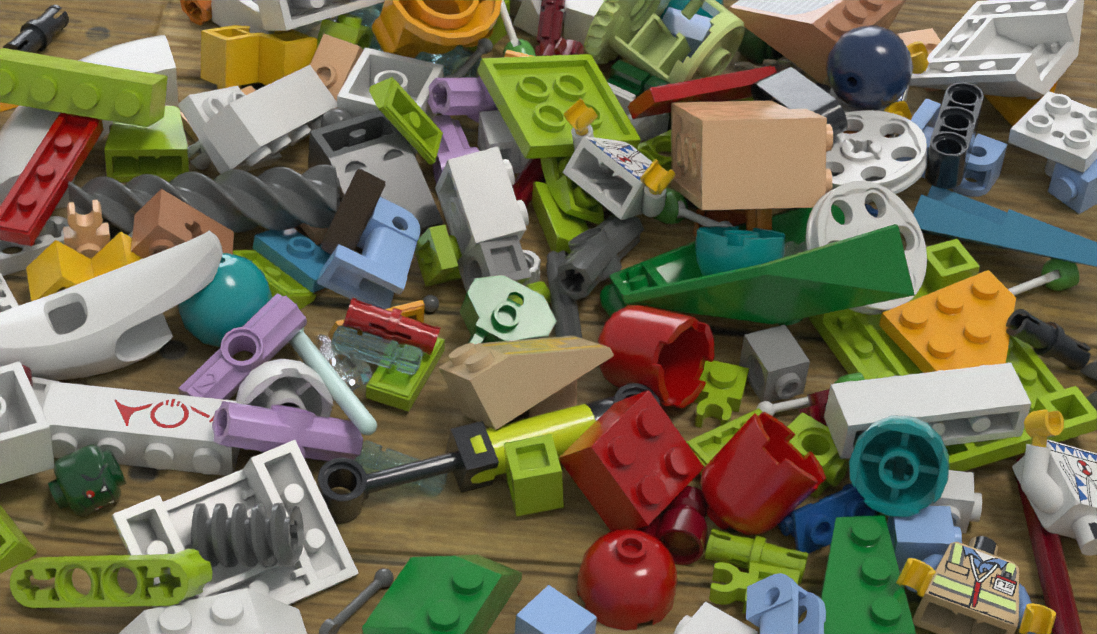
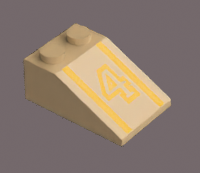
M576 336L477 343L475 345L474 343H468L452 351L449 354L450 360L438 368L462 414L477 422L483 421L484 425L497 430L614 355L610 347Z

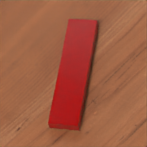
M766 66L651 87L630 102V105L627 107L632 119L670 113L671 103L723 102L752 97L751 84L776 73L775 67Z
M66 113L58 115L0 206V240L32 247L66 192L68 182H72L103 132L101 119Z

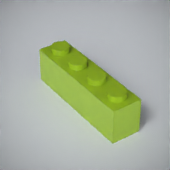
M6 48L0 49V102L148 128L164 118L168 79L166 75Z

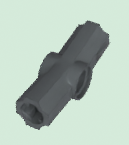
M612 213L596 228L587 230L570 240L568 246L571 253L558 266V274L553 280L559 293L566 294L573 300L586 297L600 281L609 278L610 274L620 271L622 268L620 260L640 242V235L644 228L639 217L634 216L621 220Z

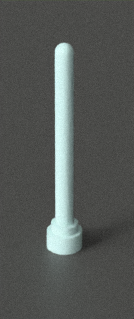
M303 327L288 343H290L305 364L319 374L333 399L363 435L373 434L377 429L376 420L304 333Z

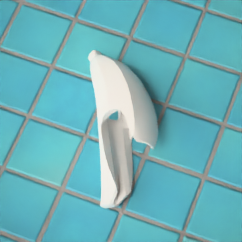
M209 230L192 240L49 296L1 312L0 367L20 361L21 364L31 369L32 377L64 380L111 372L151 356L173 337L163 312L189 299L213 281L223 255L220 240Z

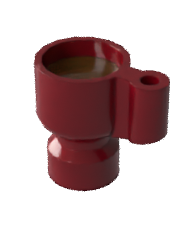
M686 486L668 505V511L661 518L654 519L648 526L635 529L647 532L658 538L673 556L675 564H692L703 555L708 528L705 521L708 504L704 499L702 491L696 487Z

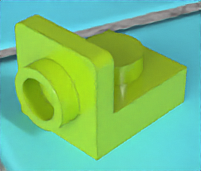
M446 225L428 228L418 239L414 251L425 286L462 279L457 263L462 257L457 238L454 235H448Z

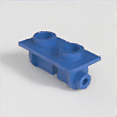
M849 483L843 486L841 491L819 499V502L810 503L793 510L778 524V527L784 536L792 535L795 537L797 551L811 553L831 543L836 517L878 516V511L871 509L864 502V497L858 492L856 486L854 488Z

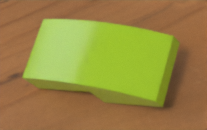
M572 156L540 158L546 183L558 206L566 214L601 224L604 221L602 204L563 173Z

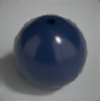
M878 25L857 27L841 35L828 55L826 71L830 86L836 96L845 104L861 111H876L899 100L910 83L913 65L911 54L900 37L889 29Z

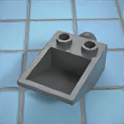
M332 108L323 115L321 128L310 131L308 169L317 165L336 167L337 178L340 180V202L357 169H362L385 181L386 186L380 197L412 213L420 225V235L424 234L430 227L443 225V220L410 143L380 110L353 118L343 108Z

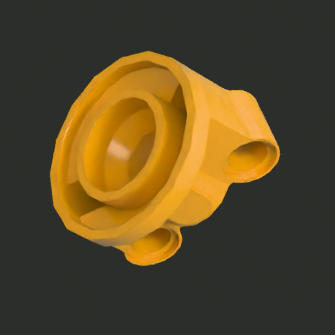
M385 0L380 16L372 24V32L383 52L415 58L420 52L444 54L453 50L457 45L474 47L477 46L479 40L483 38L488 39L492 35L493 26L500 14L502 0Z

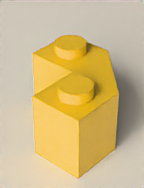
M241 25L202 30L200 78L216 84L217 89L239 86L242 89V85L257 82L267 86L310 65L317 50V38L293 29L275 31L274 34L269 35L260 32L250 33V26Z
M123 232L118 233L91 259L55 240L26 267L31 302L144 258L131 252L132 238Z

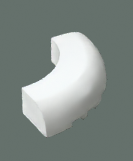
M165 35L142 38L115 45L78 60L166 75L168 79L165 106L178 107L176 66ZM18 106L1 128L0 206L60 112ZM102 120L104 130L96 143L109 133V126L113 124V121ZM67 188L56 208L67 207V204L70 202L69 188Z

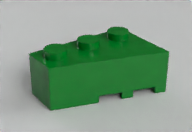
M885 515L836 517L820 595L826 609L824 634H916L904 586L896 584L900 571Z

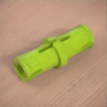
M712 528L705 559L729 563L736 567L747 569V573L749 572L750 562L800 570L798 584H801L809 553L766 543V538L761 536L751 539Z

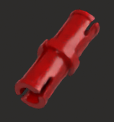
M352 297L343 323L345 327L349 326L383 338L381 343L390 345L391 342H395L425 352L430 356L441 328L401 315L402 310L393 307L391 312L359 301Z

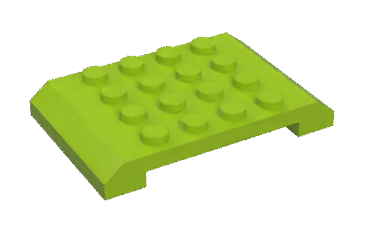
M958 239L926 247L927 267L924 281L917 294L910 301L978 274L980 266ZM845 309L809 317L811 323L848 374L860 372L865 380L923 373L879 326L882 314L868 315L851 309ZM1010 336L1006 363H1012L1031 402L1029 413L1047 409L1048 412L1060 411L1063 415L1064 428L1059 435L1047 437V440L1060 442L1096 431L1097 411L1079 388L1073 386L1064 389L1029 344ZM1024 427L1022 436L947 445L945 447L949 454V470L966 471L1025 453L1026 444H1032V437L1027 434Z

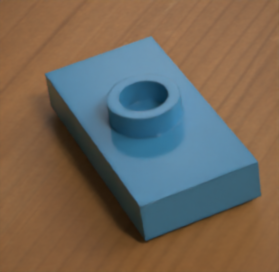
M294 228L281 231L268 230L255 235L253 249L313 293L326 288L317 284L321 269L331 255L321 250L311 239L306 238Z

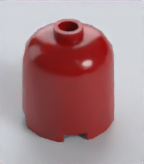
M628 305L613 313L605 323L598 338V344L610 347L614 355L599 365L605 380L618 389L627 384L638 383L645 385L656 393L660 404L664 406L684 408L694 402L706 385L705 381L699 380L704 371L705 361L713 362L715 356L714 337L708 324L699 322L693 316L649 306Z
M762 412L759 416L754 413L702 471L700 484L704 499L708 504L706 513L721 529L727 530L730 527L739 533L752 536L765 534L817 490L818 486L826 479L824 470L815 455L809 451L803 457L797 448L789 442L795 436V433L777 418L766 412Z

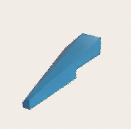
M932 185L927 196L921 194L913 213L922 233L1097 267V242L1010 209L1008 212L947 189Z

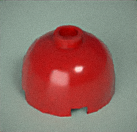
M635 529L613 530L600 536L585 551L577 577V594L585 602L584 609L595 615L597 621L601 624L625 631L637 630L638 623H646L653 619L652 625L661 622L672 610L678 583L677 570L673 556L658 538L647 532Z

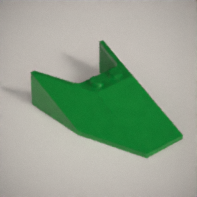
M832 204L831 213L834 220L844 225L845 217L843 211L837 205ZM813 207L793 208L772 215V230L785 234L784 258L760 265L703 276L696 260V241H693L609 275L614 289L623 302L628 305L649 306L658 309L767 324L778 323L780 326L796 324L806 317L915 296L897 224L807 250L806 229ZM746 223L736 225L739 226V230H746Z

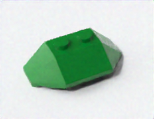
M478 554L410 557L362 626V634H487L522 580V573Z

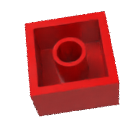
M649 390L615 402L558 457L610 531L638 529L648 526L704 468Z

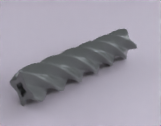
M331 165L314 166L302 175L289 168L274 167L266 170L258 177L247 171L234 169L223 172L214 180L198 172H185L170 182L152 174L139 175L130 180L126 185L106 176L91 179L81 188L70 181L68 182L69 201L74 202L75 210L78 214H89L93 210L92 200L100 202L102 223H108L110 239H113L120 232L130 234L133 231L135 214L161 189L232 230L234 233L246 232L259 225L276 231L289 230L302 223L317 228H329L340 205V180L337 178L336 167Z

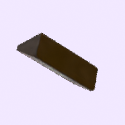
M357 169L320 245L321 250L332 255L338 244L352 251L355 250L386 186L384 180L362 169Z

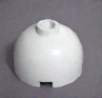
M288 359L268 361L253 369L241 383L235 400L239 404L270 409L272 405L295 407L313 412L315 416L327 418L330 417L333 406L332 395L319 374L301 361Z

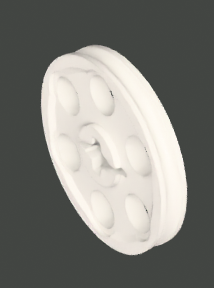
M862 110L845 113L848 123L847 130L855 129L859 130V132L853 134L842 132L834 136L832 149L826 152V168H829L831 172L841 173L838 176L832 177V190L847 182L866 181V178L876 176L883 179L872 181L873 183L879 184L897 194L913 185L922 176L927 166V143L924 133L914 122L900 115L884 111ZM892 133L901 135L895 138L884 137L885 135ZM900 157L913 158L912 160L903 162L895 160ZM868 197L865 198V201L871 200Z
M851 181L827 192L814 205L806 229L807 250L897 224L899 231L906 239L907 246L904 252L915 295L919 291L926 273L927 252L920 226L907 205L889 189L869 181ZM866 197L873 200L878 208L877 218L871 216L866 210ZM832 204L837 205L843 211L845 217L844 225L834 220L831 213ZM914 296L850 309L868 315L882 314V312L909 302Z

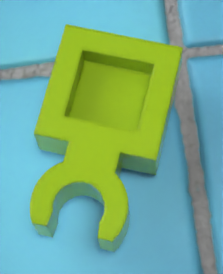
M714 360L713 362L705 361L704 371L699 380L705 381L706 385L694 401V403H698L695 415L696 427L701 428L703 420L707 417L719 419L721 426L730 422L732 411L739 412L749 368Z
M725 562L715 563L712 581L723 582L726 585L711 583L709 601L721 605L742 601L744 602L743 613L746 614L747 586L778 573L789 576L798 585L800 570L750 562L749 572L745 573L740 572L732 564Z

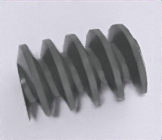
M205 503L196 504L192 516L191 545L193 549L199 551L203 559L210 561L211 567H216L219 563L224 567H235L238 563L244 567H254L258 562L263 567H274L277 563L283 567H293L299 561L304 542V526L299 507L295 506L290 517H286L283 503H274L271 516L267 517L264 504L255 503L252 508L251 517H248L244 503H236L232 510V516L229 517L225 504L217 503L213 509L212 518H210Z

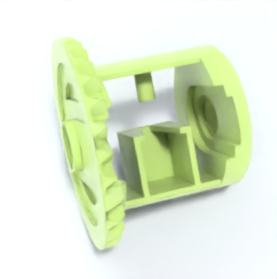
M604 0L587 32L584 42V54H591L596 64L608 63L620 55L633 66L650 73L649 78L654 75L671 84L721 75L737 52L745 32L744 22L716 0H691L681 11L683 16L691 20L701 7L714 18L710 20L712 26L709 29L710 35L690 58L687 55L691 49L686 38L679 32L675 38L660 18L670 0Z

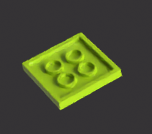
M591 54L481 59L477 72L525 159L573 155L575 151L571 134L573 127L565 119L564 113L580 98L588 108L591 107L598 115V118L590 124L595 138L623 141L632 145L635 149L638 148L641 139Z

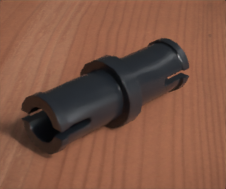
M50 5L37 19L28 20L23 24L20 33L10 42L6 43L3 48L30 53L45 50L51 44L52 37L68 25L69 17L67 12L64 11L55 19L53 16L62 7Z
M1024 309L1015 310L1007 320L1006 326L1009 328L1006 329V332L1010 336L1032 346L1035 353L1043 358L1052 357L1075 371L1084 368L1090 360L1091 353L1088 351L1091 348L1087 344L1065 334L1062 326L1055 322L1045 323Z

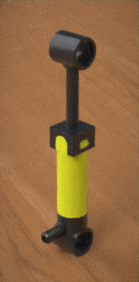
M638 383L627 384L621 387L615 396L506 423L497 430L485 428L483 421L452 428L448 438L446 454L366 474L363 467L352 459L334 458L326 462L320 469L317 486L335 524L348 523L361 513L364 500L369 498L370 493L453 472L461 493L493 485L495 476L506 473L505 442L552 434L559 457L615 402L647 390L652 393L659 405L660 401L656 393L649 387ZM342 487L351 493L341 495L333 492L331 489Z

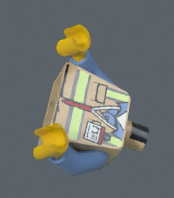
M984 536L972 538L969 541V545L960 542L950 543L944 555L932 554L922 561L908 558L896 581V584L900 586L905 585L910 591L918 592L917 595L922 597L912 617L913 624L937 634H1014L1016 629H1019L1021 634H1051L1056 612L1046 606L1031 602L1025 587L1019 584L1018 566L1014 562L998 557L997 544L994 540Z

